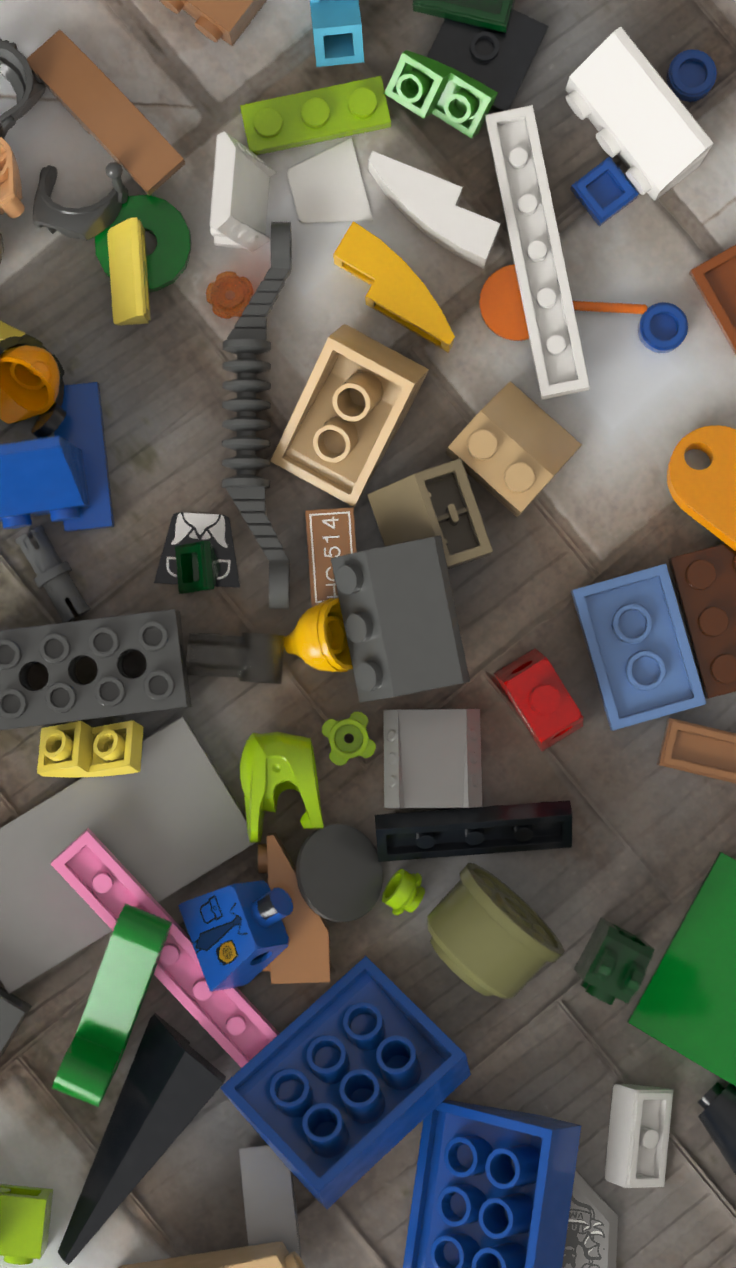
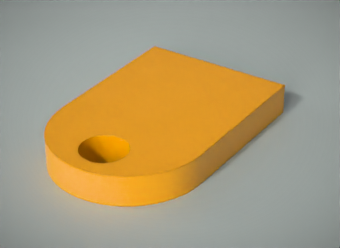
M719 425L701 427L688 433L675 447L667 468L668 488L676 504L685 513L736 551V429ZM693 449L701 450L708 455L710 466L703 470L693 469L686 463L684 454Z

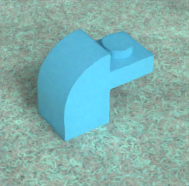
M310 0L316 67L363 63L364 49L359 0Z

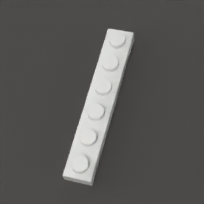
M533 105L485 115V121L541 399L587 391L590 389Z

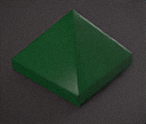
M200 541L175 546L179 594L213 590L221 566L211 542Z

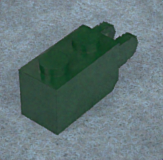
M600 918L574 969L582 978L581 986L586 988L585 992L609 1005L613 1004L615 998L628 1004L631 997L636 994L646 975V968L651 961L655 949L645 940Z

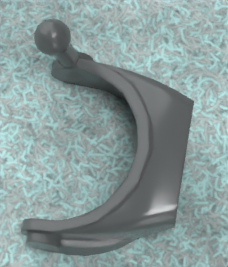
M0 38V74L11 83L17 100V105L0 116V137L4 139L8 130L16 124V121L38 102L45 92L46 86L43 83H39L32 75L26 57L17 50L16 44L14 42L10 43L7 40L2 41Z
M111 162L106 166V174L112 179L113 183L112 191L98 203L78 209L63 207L51 200L50 196L56 182L57 169L51 165L43 167L40 172V181L33 205V224L35 227L42 228L46 226L52 234L59 231L69 238H81L86 241L103 232L115 221L122 204H125L128 199V189L125 188L121 179L123 172L121 165L117 162Z

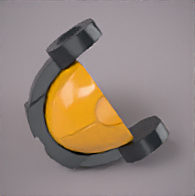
M30 335L9 337L0 342V419L7 424H12L39 415L31 429V433L37 439L49 437L60 426L67 414L61 407L64 398V382L62 377L65 372L54 354L52 355L43 346L41 341Z

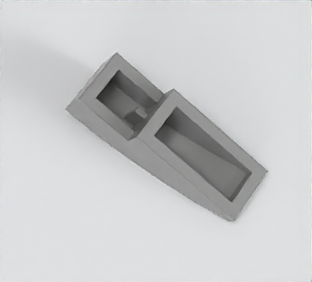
M269 1145L239 1148L248 1246L283 1241L289 1253L295 1251L302 1259L293 1173Z

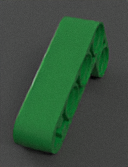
M124 905L109 940L78 1029L62 1060L52 1089L94 1106H100L127 1046L172 922L131 905Z

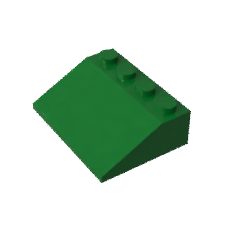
M719 852L627 1022L736 1086V860Z

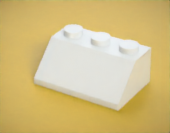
M621 26L569 76L565 90L568 92L566 101L572 111L580 119L584 120L587 117L598 130L596 139L603 150L610 157L618 155L629 169L626 171L629 182L639 194L644 195L648 193L654 202L697 169L713 145L712 140Z

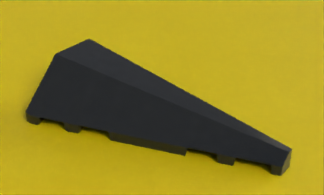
M156 1013L148 1022L57 1252L67 1265L74 1260L225 1081L226 1076L190 1047V1042Z

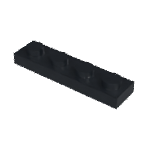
M570 800L375 815L378 862L572 848V809Z

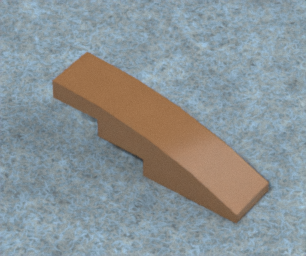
M58 30L27 58L33 73L89 134L91 133L117 163L122 165L149 196L185 165L181 155L61 30Z

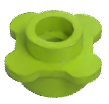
M353 712L347 719L340 721L329 719L323 724L322 734L329 739L331 746L329 758L334 764L342 766L347 763L348 759L358 756L369 758L374 754L376 744L373 740L369 739L366 728L369 721L364 713ZM346 734L353 735L354 740L352 743L344 741Z

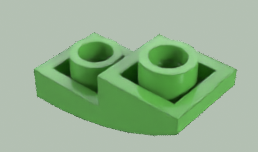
M406 50L402 53L384 94L423 119L433 114L472 139L479 133L485 121V115L489 113L498 92L452 67Z

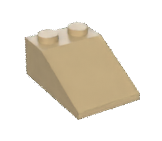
M343 324L327 338L270 462L355 507L405 419L429 369Z

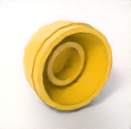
M339 598L324 600L312 606L301 615L295 629L284 638V648L287 653L300 657L306 664L319 671L347 672L353 669Z

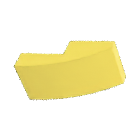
M134 720L97 727H91L83 721L41 728L37 774L43 777L80 778L138 773L141 769L144 727Z

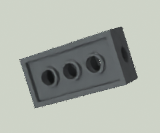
M176 609L0 631V731L192 707L180 611ZM140 651L146 658L147 666L145 672L140 677L133 679L124 670V660L129 653ZM91 657L97 664L98 672L96 678L91 683L85 685L76 676V666L81 659ZM42 663L48 670L49 678L47 684L37 691L29 684L28 673L33 665Z

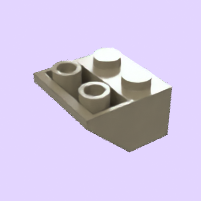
M461 458L415 473L367 494L385 546L441 535L447 569L489 556L493 552Z

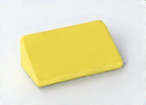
M135 217L111 227L107 233L113 322L118 326L148 324L151 320L145 229L141 221Z

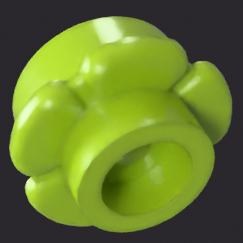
M399 869L391 877L383 891L382 902L393 908L392 914L398 916L404 910L411 913L419 906L425 894V888L421 886V874L418 872L411 874L404 869Z

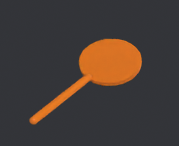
M515 265L504 266L495 271L483 285L479 300L480 312L485 324L496 335L513 341L528 340L529 335ZM573 301L574 311L644 314L648 309L645 304Z

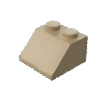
M510 381L447 447L446 454L452 460L461 458L465 471L518 517L582 444Z

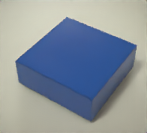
M610 156L572 184L570 188L599 227L629 205L639 195Z

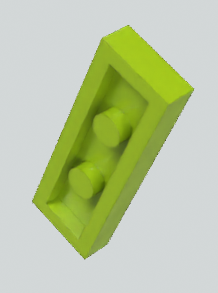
M377 76L240 105L249 150L256 155H262L390 128L391 119L384 94L382 77Z

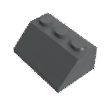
M441 535L331 558L360 703L470 682Z

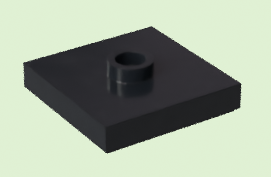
M514 9L512 10L506 33L445 19L427 57L452 67L498 92L491 110L495 112L506 111L510 109L546 35L548 26Z

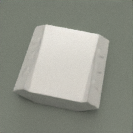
M225 131L217 134L210 232L211 236H214L215 246L245 248L253 252L271 239L265 234L270 177L277 174V172Z

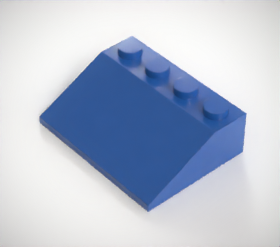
M60 436L0 445V522H2L3 529L31 526V517L50 514L51 522L80 518L79 509L90 507L83 453L80 448Z
M365 956L220 1088L293 1175L327 1210L462 1084L471 1073L466 1054Z
M443 1100L423 1119L403 1268H562L581 1125L537 1114Z

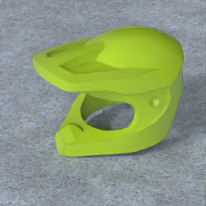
M282 732L252 733L246 740L240 760V781L245 798L249 842H261L266 811L276 813L278 798L287 789L296 790L301 794L306 809L300 820L303 828L323 829L324 824L316 762L311 738Z

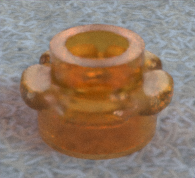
M225 271L218 274L216 281L208 285L206 299L209 304H212L214 314L220 318L230 319L242 316L246 306L249 305L254 291L251 282L246 277H238L233 271ZM233 291L235 293L234 298L227 299L225 297L226 292Z

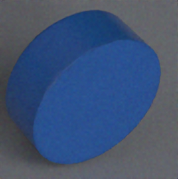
M694 49L685 50L672 60L667 71V85L677 98L689 102L697 101L704 98L711 91L716 81L717 70L714 61L706 53Z
M666 302L650 306L644 312L638 324V335L641 342L646 348L657 353H667L676 349L684 341L688 332V321L684 312L676 305Z

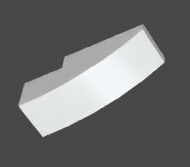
M372 151L368 159V170L383 193L404 217L434 242L454 255L484 269L501 223L459 207L458 204L463 187Z

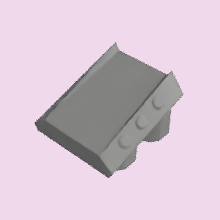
M480 709L383 710L384 808L482 807Z

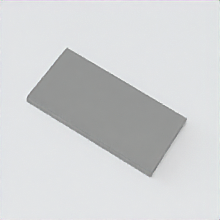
M184 716L143 740L140 772L115 776L83 777L0 828V980L8 994L112 931L51 865L52 860L87 828L97 836L157 902L162 901L256 843L249 842L247 819Z

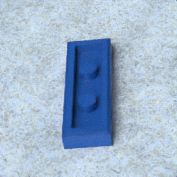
M99 383L64 385V398L61 407L67 414L60 426L54 431V437L60 436L82 450L90 507L79 509L80 518L63 521L64 531L73 532L114 527Z

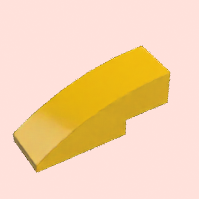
M353 221L333 254L334 264L371 285L366 294L367 306L444 351L449 352L453 346L455 336L441 308L425 284L391 248Z

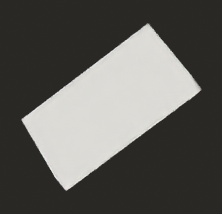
M614 1084L605 1165L606 1181L624 1188L664 1187L673 1089L632 1084Z

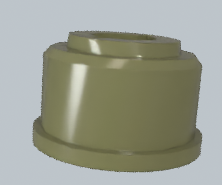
M468 863L459 873L461 880L427 915V926L432 935L430 942L443 962L474 990L485 996L495 995L503 999L512 998L518 994L547 962L555 963L564 954V949L549 926L521 897L484 868L474 863Z

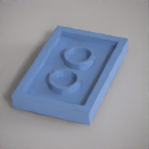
M666 564L571 590L611 731L706 704Z

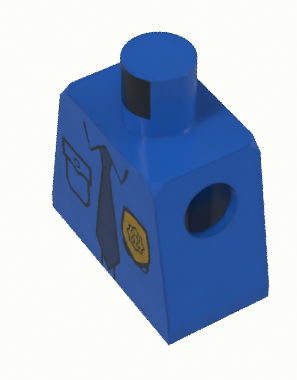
M264 880L228 885L178 905L210 992L247 985L288 947L289 937L282 919L292 913V900L289 894L281 888L270 890L269 885Z

